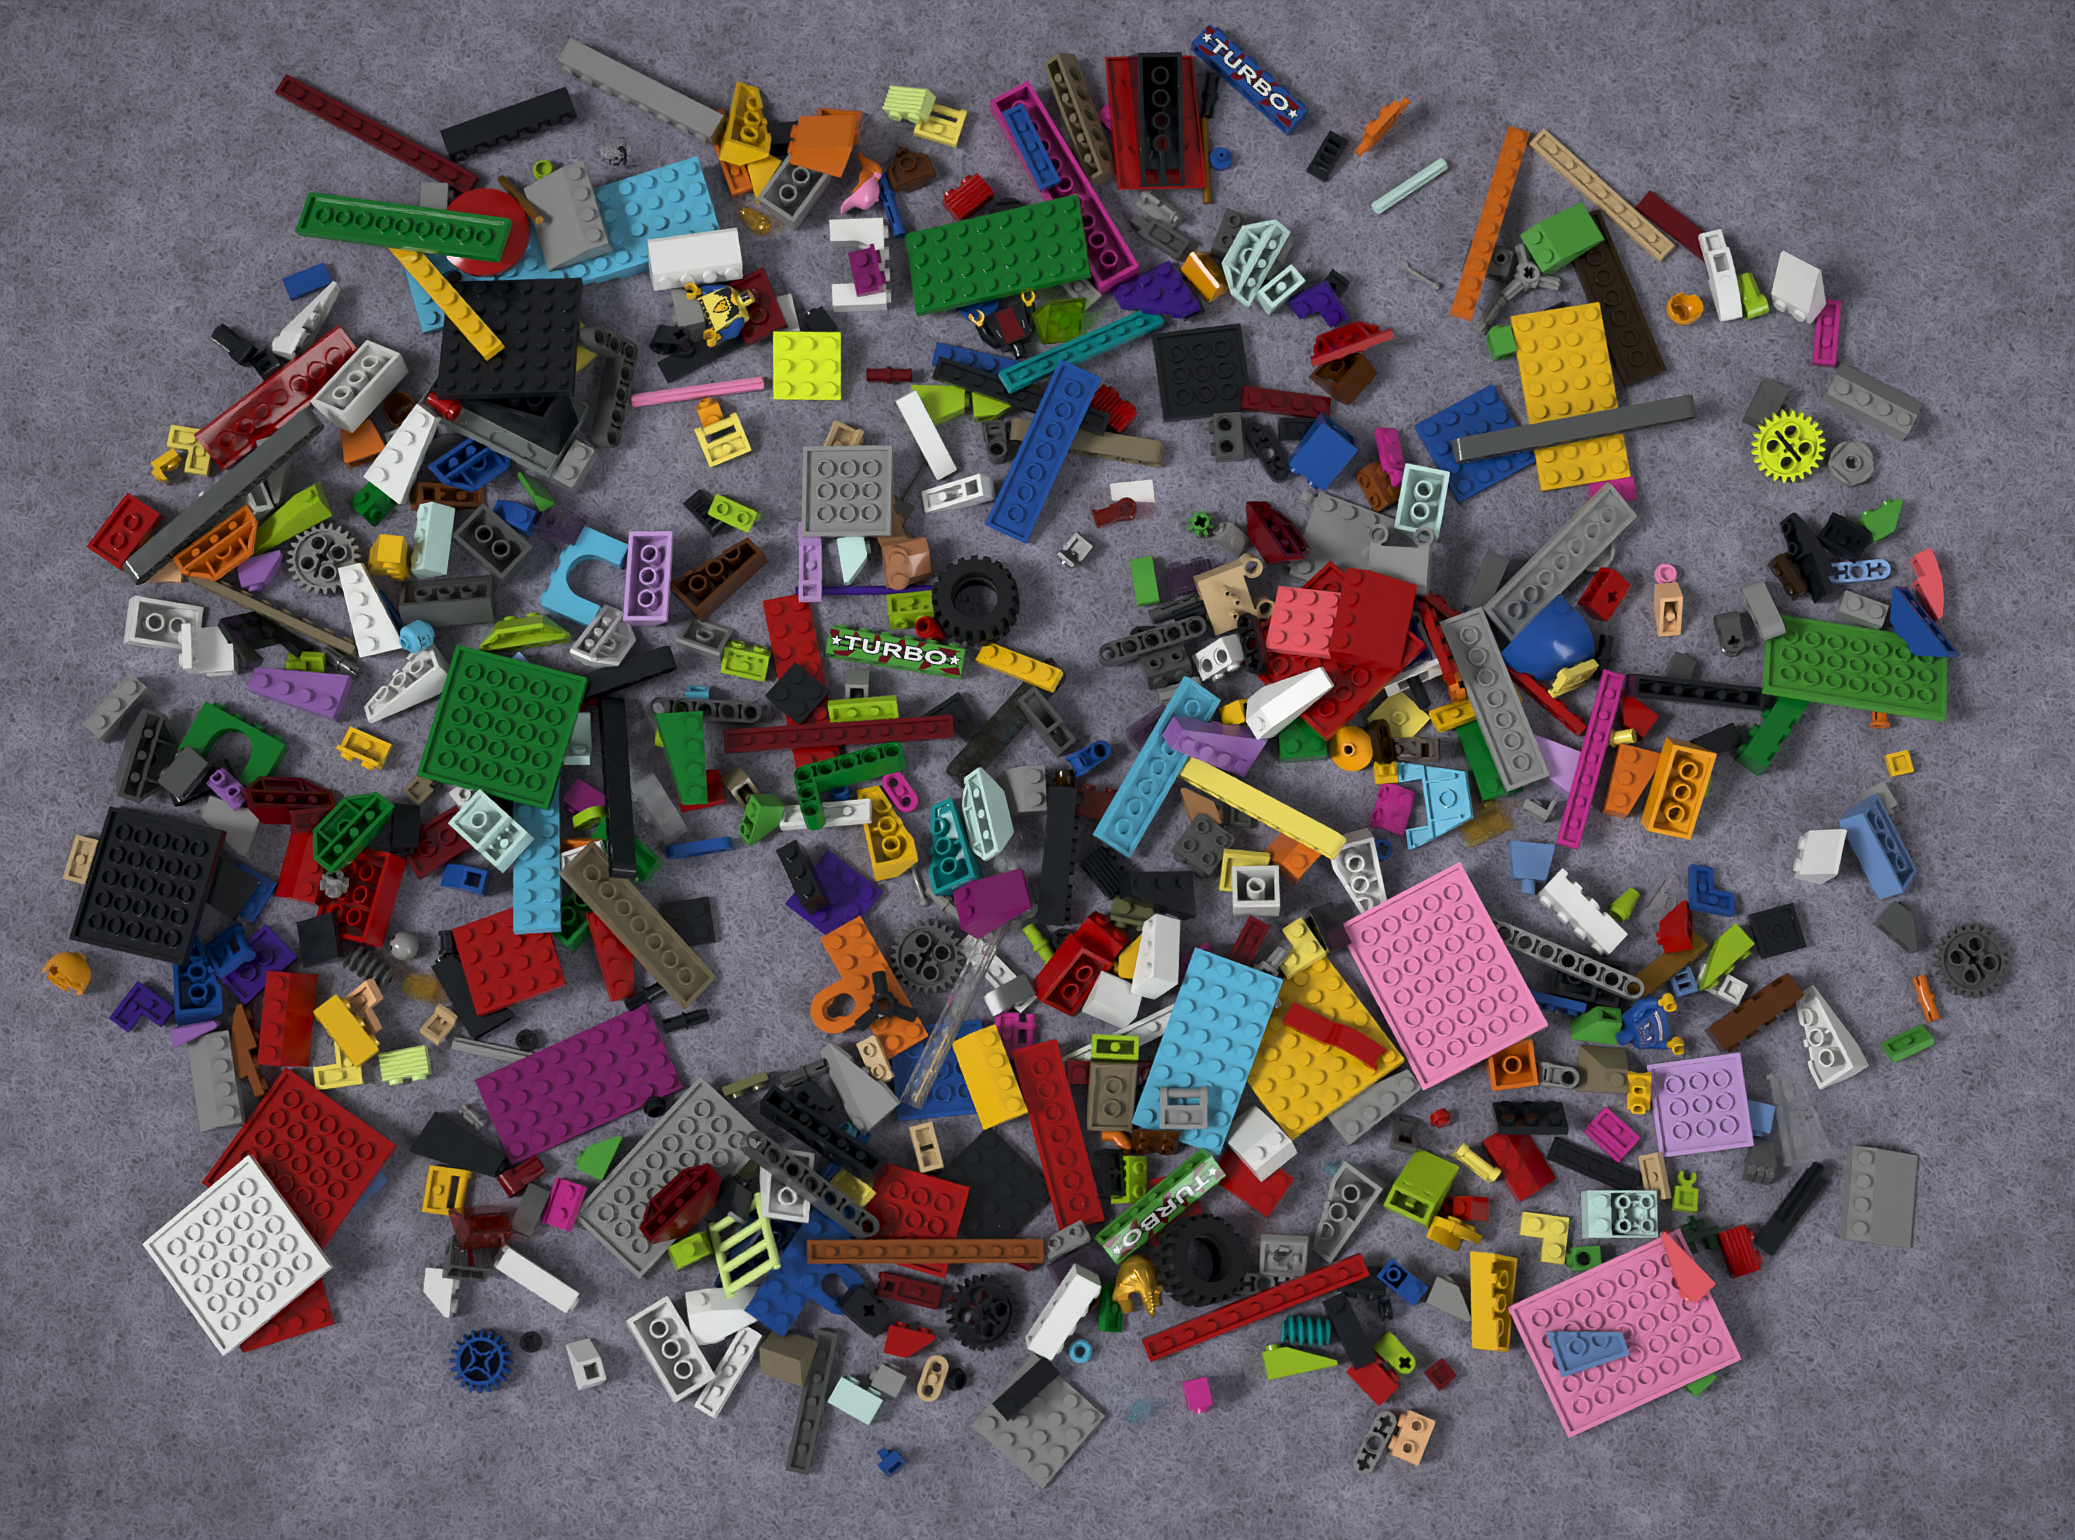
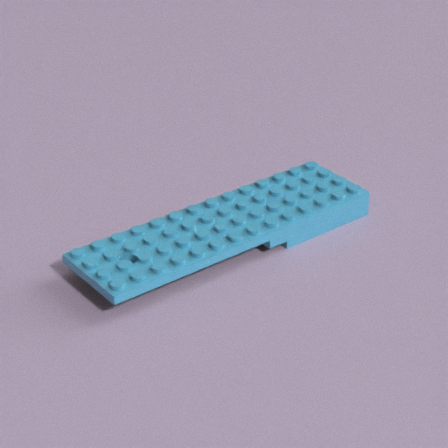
M698 156L594 188L612 245V252L549 272L534 221L525 212L530 226L529 245L522 259L512 269L501 275L487 278L474 277L457 269L445 255L423 254L446 280L451 273L460 272L463 277L461 281L582 278L583 285L595 281L598 284L617 277L623 279L649 271L647 242L649 239L721 230L702 164ZM405 269L423 333L427 335L443 330L445 313Z

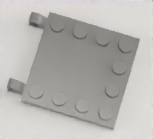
M1303 491L1298 503L1313 508L1303 535L1311 551L1303 560L1276 565L1290 569L1288 576L1306 583L1330 560L1344 573L1346 568L1368 570L1370 554L1368 530L1375 524H1381L1389 530L1391 539L1385 546H1396L1400 532L1394 530L1395 519L1320 491L1317 497ZM1378 530L1374 533L1375 541H1381L1385 536L1384 530Z

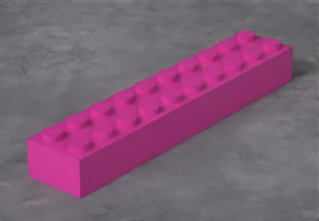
M1026 81L991 100V114L1042 200L1049 201L1078 194L1092 275L1089 279L1095 289L1102 295L1111 288L1137 276L1139 273L1137 261L1030 82ZM1023 103L1061 180L1060 184L1042 192L1039 191L1002 116L1003 111Z

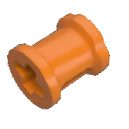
M1872 711V722L1869 724V727L1873 729L1890 728L1888 713Z

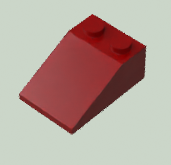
M1230 1147L1218 1163L1225 1173V1176L1218 1185L1264 1218L1270 1215L1294 1180L1293 1177L1278 1168L1264 1181L1260 1182Z

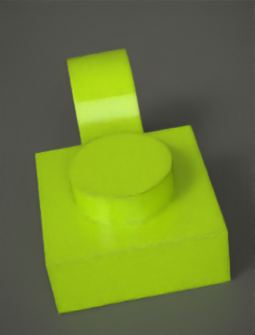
M302 651L301 656L298 658L292 653H288V660H285V666L288 670L300 669L305 672L327 673L325 653Z

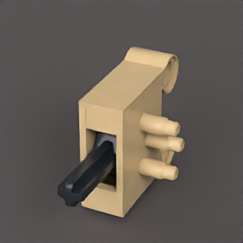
M1245 553L1236 561L1193 576L1201 600L1174 610L1172 612L1174 621L1205 613L1211 631L1216 636L1237 628V621L1244 613H1250L1259 619L1271 617L1275 603L1265 594L1257 595L1252 601L1244 579V575L1249 578H1255L1261 574L1263 569L1261 561L1254 554ZM1255 561V566L1250 570H1246L1247 563ZM1268 602V608L1265 611H1260L1261 604Z

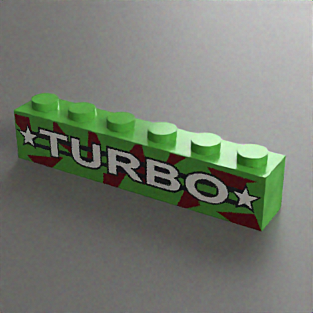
M846 625L830 626L826 648V657L961 680L966 649H962L961 645L949 643L948 646L939 645V642L935 640L920 642L912 636L897 638L894 637V634L888 632H881V635L873 634L871 630L859 628L858 631L849 630L850 627Z
M1202 1147L1095 1235L1094 1238L1107 1255L1118 1265L1120 1262L1125 1261L1138 1247L1146 1244L1148 1239L1155 1233L1164 1229L1166 1224L1173 1218L1181 1215L1190 1204L1199 1200L1208 1189L1217 1185L1225 1176V1173L1214 1158Z

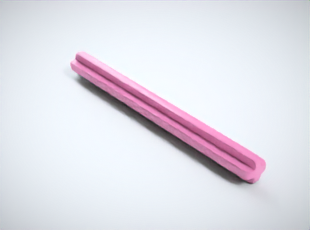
M760 376L637 393L631 395L632 407H641L763 390L764 380Z

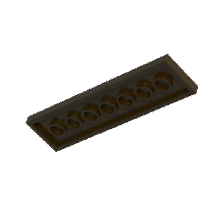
M1598 209L1589 212L1605 240L1571 262L1588 303H1600L1607 348L1623 387H1627L1665 373L1667 369L1602 214Z

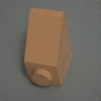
M1185 787L1180 789L1179 794L1190 823L1197 814L1202 813L1221 826V820L1224 817L1220 806L1216 807L1214 801Z

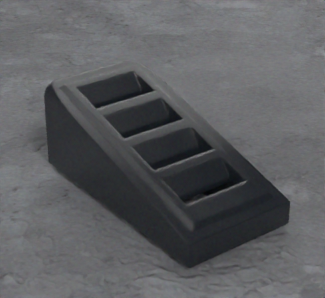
M1330 130L1306 172L1326 182L1346 150L1349 141ZM1325 148L1335 153V157L1324 151ZM1323 157L1330 161V165L1319 158ZM1318 164L1319 166L1325 168L1326 172H1323L1314 166Z
M700 489L683 503L712 537L728 525L718 519L710 526L708 523L714 517L709 516L705 520L702 518L708 513L712 501ZM701 497L703 500L693 508L691 504ZM707 504L708 507L699 514L697 511Z

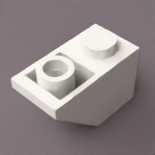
M426 1268L423 1292L444 1317L453 1318V1313H457L458 1299H455V1290L460 1288L461 1280L442 1278L443 1269Z
M589 1338L566 1344L578 1391L601 1385L607 1380L601 1358Z

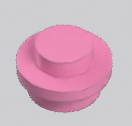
M1667 563L1659 565L1654 572L1656 582L1658 584L1674 583L1677 579L1675 567Z

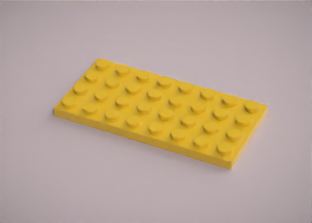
M1599 302L1510 317L1512 334L1518 350L1516 357L1529 425L1618 408ZM1623 433L1533 450L1541 492L1631 477Z

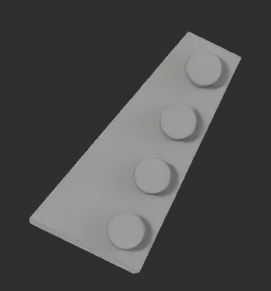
M1407 1069L1371 1085L1325 1117V1119L1344 1144L1349 1146L1422 1089V1087Z

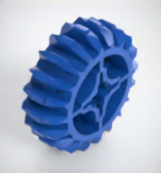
M485 1329L480 1330V1336H478L476 1330H472L471 1339L467 1334L462 1335L465 1341L464 1344L461 1341H456L455 1344L460 1347V1350H451V1353L456 1354L457 1358H450L449 1362L456 1363L457 1367L450 1368V1371L459 1372L454 1377L455 1381L461 1378L464 1379L460 1387L464 1388L468 1383L470 1384L469 1392H473L476 1386L478 1394L483 1393L484 1386L487 1392H492L491 1384L496 1388H500L501 1385L498 1379L506 1382L508 1378L503 1373H512V1369L506 1368V1365L514 1364V1360H507V1356L512 1355L513 1351L504 1350L509 1346V1342L506 1341L500 1344L503 1339L502 1335H498L493 1339L495 1335L493 1330L488 1333L487 1337ZM486 1341L495 1348L483 1353L474 1343ZM469 1348L472 1360L464 1369L463 1358L466 1350ZM499 1354L500 1365L498 1371L494 1374L491 1362ZM478 1355H481V1357L489 1356L484 1361L486 1368H483L482 1365L475 1366L479 1361ZM479 1369L489 1379L486 1381H476L469 1374Z

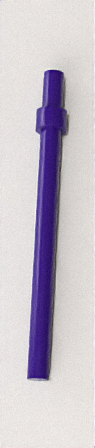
M822 584V598L823 595H887L932 590V585H907L902 590L886 588V586H823ZM795 587V595H799V587Z

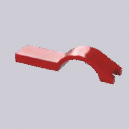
M1295 1002L1292 1003L1283 1020V1024L1323 1045L1334 1046L1351 1054L1366 1067L1374 1071L1378 1069V1065L1375 1063L1380 1054L1385 1055L1387 1049L1361 1032L1346 1025L1335 1023Z

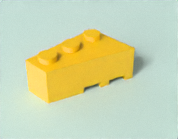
M380 534L376 539V543H373V546L370 547L367 571L370 575L390 576L395 581H404L405 578L411 579V556L413 549L403 536Z
M335 994L313 1011L314 1017L318 1022L320 1021L329 1036L334 1039L341 1051L357 1069L379 1053L377 1046L380 1043L372 1033L368 1035L363 1028L366 1025L358 1015L353 1017L349 1011L351 1006L344 997L339 999Z

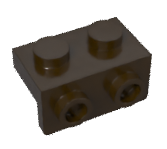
M1788 552L1783 555L1782 553L1777 555L1769 562L1768 565L1771 572L1779 579L1784 591L1793 601L1809 592L1805 576L1797 564L1792 562Z

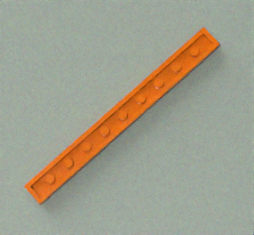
M1511 126L1508 127L1449 315L1470 322L1472 320L1530 132Z

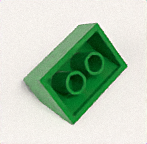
M604 815L591 838H602L607 852ZM634 836L636 875L633 880L638 884L640 881L647 884L664 863L658 855Z

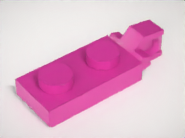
M1378 427L1374 431L1382 469L1389 474L1392 487H1401L1405 461L1398 431L1395 428Z

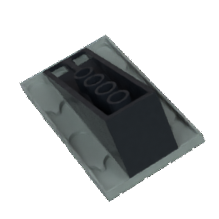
M438 374L419 401V403L425 404L441 417L439 423L549 478L591 412L589 405L572 396L458 400L459 404L462 405V410L457 419L454 421L446 420L426 402L431 392H437Z

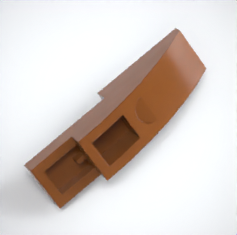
M241 1003L236 1006L232 1024L231 1043L234 1065L238 1079L246 1080L249 1078L255 1097L263 1098L270 1086L266 1076H262L259 1070L262 1064H257L258 1054L253 1053L259 1049L260 1031L254 1029L252 1021L255 1020L251 1008H247L246 1005Z

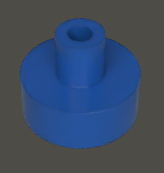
M1219 147L1211 152L1210 165L1214 170L1225 171L1230 167L1232 155L1229 150Z

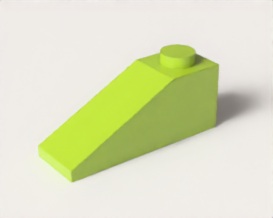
M1279 1343L1265 1346L1266 1351L1261 1352L1267 1380L1338 1365L1337 1360L1288 1347L1280 1348Z

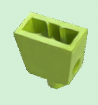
M707 1231L698 1232L667 1249L676 1272L715 1254Z

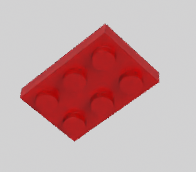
M127 492L86 547L123 572L124 568L122 566L124 562L143 546L164 517Z

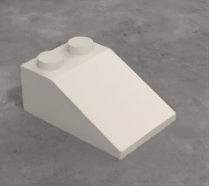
M1782 251L1771 293L1773 305L1781 312L1786 311L1792 314L1796 320L1811 324L1826 305L1821 270Z
M134 596L129 599L123 644L182 651V645L178 641V632L181 631V624L191 623L195 628H201L204 607Z
M1811 830L1806 832L1804 836H1800L1797 846L1800 849V855L1793 864V871L1796 872L1795 878L1822 885L1838 875L1847 830Z
M1255 1104L1231 1123L1225 1139L1228 1146L1260 1182L1264 1181L1297 1154L1292 1141Z
M785 1149L813 1170L815 1153ZM768 1152V1158L772 1162H776L775 1155ZM760 1166L762 1217L808 1223L810 1203ZM787 1166L788 1174L795 1176L794 1169ZM806 1180V1187L811 1190L812 1183Z

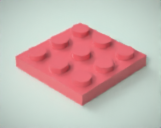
M1279 586L1265 644L1267 652L1331 659L1328 650L1341 593Z

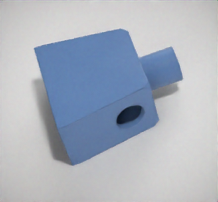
M1512 840L1508 843L1511 880L1522 881L1521 894L1535 895V884L1544 883L1547 880L1555 845Z

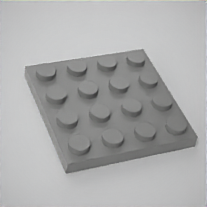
M803 446L801 536L803 538L892 537L894 446Z
M1033 1353L975 1420L972 1426L1040 1487L1044 1488L1103 1419L1104 1415L1058 1375L1007 1422L992 1403L1040 1360Z

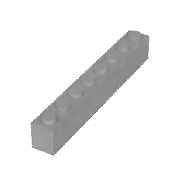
M570 38L558 58L561 71L570 77L573 75L577 76L584 84L598 87L607 96L612 94L618 97V100L627 106L630 104L636 106L641 113L655 116L662 124L668 125L669 123L675 126V129L682 134L687 135L689 133L695 136L694 138L702 144L709 143L714 146L726 125L724 115Z

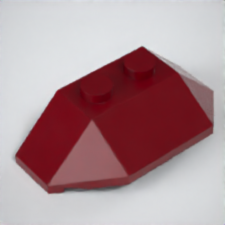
M1247 501L1248 537L1266 564H1287L1303 560L1310 553V546L1290 519L1280 511L1271 508L1272 505L1267 501Z
M259 776L244 789L248 809L262 824L290 825L288 814L290 810L336 805L331 790L323 789L304 778Z
M709 1163L684 1168L648 1202L643 1221L639 1225L640 1231L651 1244L681 1238L716 1205L722 1178Z

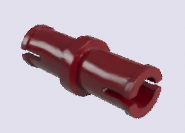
M887 366V368H867L866 381L886 382L887 384H892V382L912 383V368H892V366Z

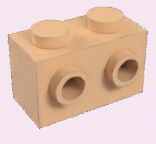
M1407 1410L1405 1414L1401 1413L1397 1422V1426L1400 1427L1397 1436L1392 1435L1388 1448L1391 1449L1390 1455L1418 1466L1436 1421L1411 1410Z

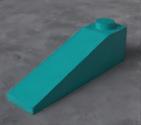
M950 797L931 806L930 832L932 833V847H929L931 867H929L928 875L935 896L953 895L952 892L970 881L982 879L984 876L978 858L971 850L968 834L954 799Z

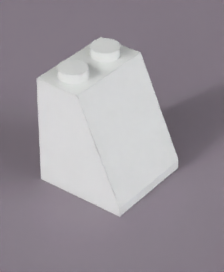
M1232 866L1233 917H1249V915L1253 917L1279 916V866Z

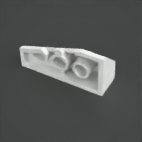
M433 643L418 653H410L406 658L409 660L400 671L396 669L392 674L394 676L392 681L387 686H382L364 706L370 723H374L439 695L443 691L450 665Z
M1319 667L1264 686L1247 700L1246 722L1257 740L1272 738L1333 688L1334 684L1324 668Z
M1368 828L1344 834L1343 836L1347 839L1346 843L1335 860L1331 859L1334 872L1361 914L1387 900L1374 837Z

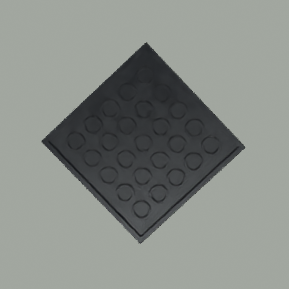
M582 278L449 282L502 342L505 348L486 361L445 314L436 392L438 400L574 396L578 331L583 291Z
M109 806L69 939L187 967L227 832Z

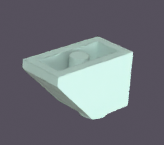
M864 537L837 539L845 586L852 584L868 562L867 554H871L869 540L865 541Z

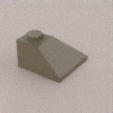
M1579 1045L1577 1069L1579 1082L1576 1091L1613 1095L1626 1094L1628 1088L1626 1049Z

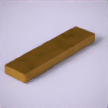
M1694 930L1693 949L1667 954L1664 952L1634 976L1644 984V994L1641 999L1648 994H1653L1709 948V945ZM1630 984L1627 987V991L1631 995H1637L1640 992V987L1637 984Z

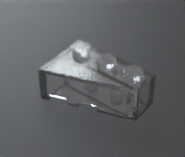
M651 768L630 779L632 800L634 803L639 801L643 808L639 812L646 823L648 821L652 822L655 828L651 831L658 842L663 840L666 845L689 831Z

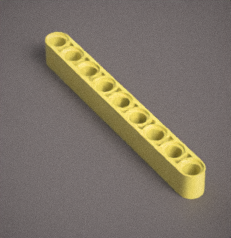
M1191 756L1188 757L1177 776L1183 781L1329 859L1335 860L1347 841L1344 836L1214 766Z

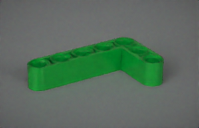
M889 742L798 767L794 772V781L800 810L807 828L813 831L819 830L826 823L821 792L903 770L907 765V760L902 745L898 742Z

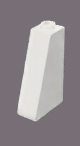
M505 1242L491 1261L495 1268L565 1313L569 1309L572 1311L579 1302L578 1295L580 1293Z

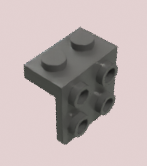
M1199 813L1173 846L1171 852L1174 854L1173 858L1182 865L1185 863L1193 868L1191 871L1200 878L1205 876L1209 879L1216 866L1222 860L1224 849H1230L1235 838L1204 814Z

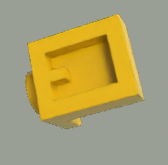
M172 448L151 462V465L154 467V470L151 472L159 483L163 481L168 486L171 482L164 472L175 470L183 459Z

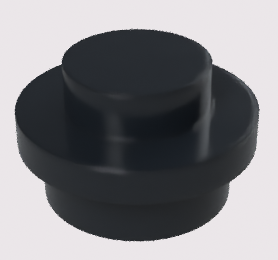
M650 1097L643 1104L644 1112L651 1118L661 1116L666 1110V1102L662 1097Z
M958 1367L952 1368L945 1378L946 1387L951 1391L962 1390L967 1382L966 1374Z

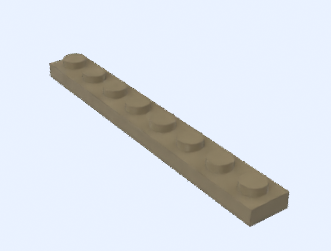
M190 576L188 578L193 585L252 612L254 611L265 618L330 646L355 659L358 655V649L355 646L356 642L344 636L342 639L334 636L335 632L325 627L322 630L315 628V623L305 618H302L301 621L293 618L294 614L283 608L281 611L273 608L274 605L266 600L261 599L258 602L253 599L254 596L244 590H241L240 593L232 590L233 586L227 582L220 581V583Z

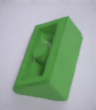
M522 472L517 473L524 488L540 511L543 512L556 504L539 479Z

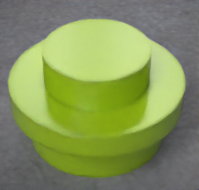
M539 160L534 164L532 171L534 177L540 180L553 173L555 168L550 161Z

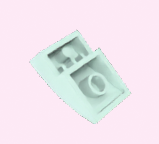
M480 789L448 822L451 827L502 873L534 840L526 830Z

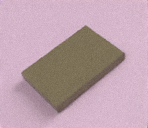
M1090 1061L1086 1130L1133 1131L1132 1120L1135 1107L1137 1062Z

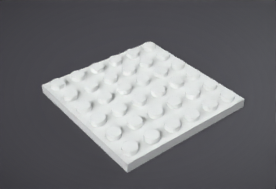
M253 1155L245 1157L143 1243L146 1250L222 1356H227L334 1267Z

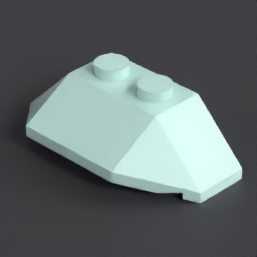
M1276 219L1243 225L1222 261L1230 293L1245 307H1249L1290 234V231Z
M978 767L964 777L965 788L962 799V813L971 850L980 856L981 859L988 861L1003 850L1013 835L1014 830L1004 790L983 768Z

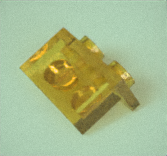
M1493 800L1483 804L1480 806L1482 810L1476 813L1473 812L1474 818L1458 826L1469 848L1511 828L1501 808V801L1494 804Z

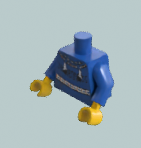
M1666 993L1662 996V999H1659V997L1648 994L1643 999H1638L1622 1015L1624 1029L1615 1034L1618 1043L1624 1046L1630 1042L1639 1050H1667V1048H1672L1674 1054H1683L1684 1048L1682 1046H1684V1041L1681 1037L1676 1036L1671 1041H1667L1671 1036L1666 1011L1673 1012L1677 1009L1674 996Z

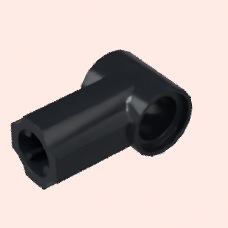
M224 324L217 326L211 336V339L227 351L228 355L242 367L258 351L246 338L239 337Z

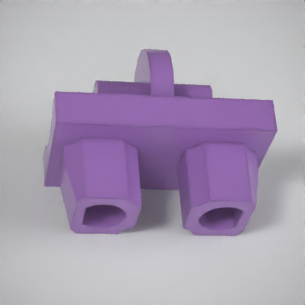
M223 767L217 770L210 777V780L206 782L235 812L246 801L245 788Z

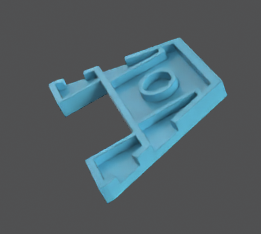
M1396 762L1399 783L1422 780L1428 826L1406 829L1408 850H1415L1474 818L1467 772Z

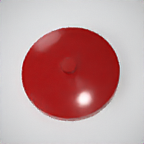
M491 188L474 189L457 197L446 209L449 211L510 218L513 223L500 263L447 256L449 261L463 273L482 278L498 276L512 269L524 256L530 240L529 221L520 204L507 193Z

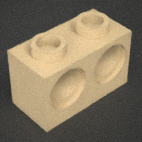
M932 1121L909 1127V1134L919 1172L927 1174L942 1170L944 1165Z

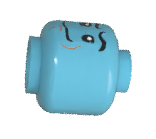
M416 620L401 628L399 642L403 649L411 653H418L432 645L435 633L428 622Z

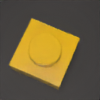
M1908 750L1884 756L1890 778L1914 772Z

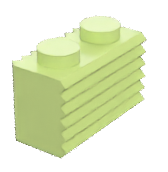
M889 86L890 89L882 107L890 119L895 121L907 119L913 123H919L920 120L928 122L936 96L924 88Z
M426 1045L378 1053L382 1081L389 1082L390 1086L403 1084V1079L412 1078V1081L427 1079L426 1075L432 1074L428 1047Z

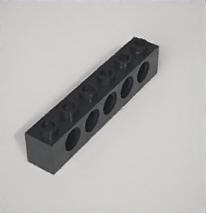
M773 1085L760 1100L761 1115L871 1188H874L887 1172V1159L777 1086Z

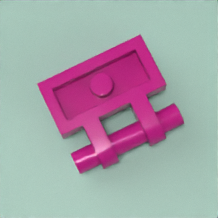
M1004 1012L996 1017V1028L1008 1060H1014L1012 1050L1034 1045L1035 1031H1037V1023H1035L1036 1014H1026V1023L1019 1022V1013ZM1019 1030H1025V1043H1018Z

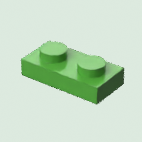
M1921 1024L1880 1044L1882 1051L1892 1063H1895L1934 1045V1039Z

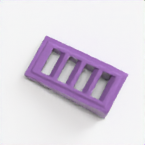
M217 1019L172 1028L170 1035L173 1048L222 1025L221 1020Z

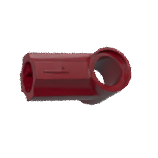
M534 1155L516 1168H510L497 1177V1181L508 1198H512L526 1189V1185L536 1180L547 1170L537 1155Z

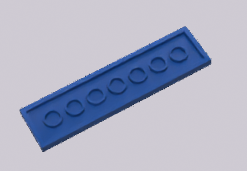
M1060 359L985 525L1025 544L1027 543L1100 384L1101 377Z

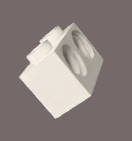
M1236 634L1221 637L1192 656L1202 680L1212 679L1213 682L1226 676L1225 672H1232L1240 668V663L1244 661L1242 646Z

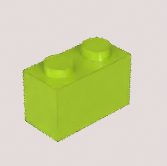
M1092 1034L1091 1060L1138 1061L1139 1036Z

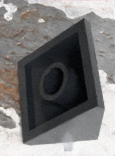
M1332 901L1309 909L1305 917L1315 938L1325 950L1327 956L1352 943Z

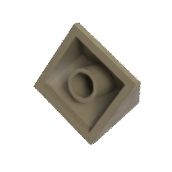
M773 1331L759 1347L761 1373L804 1387L819 1341L787 1331L784 1337H781Z

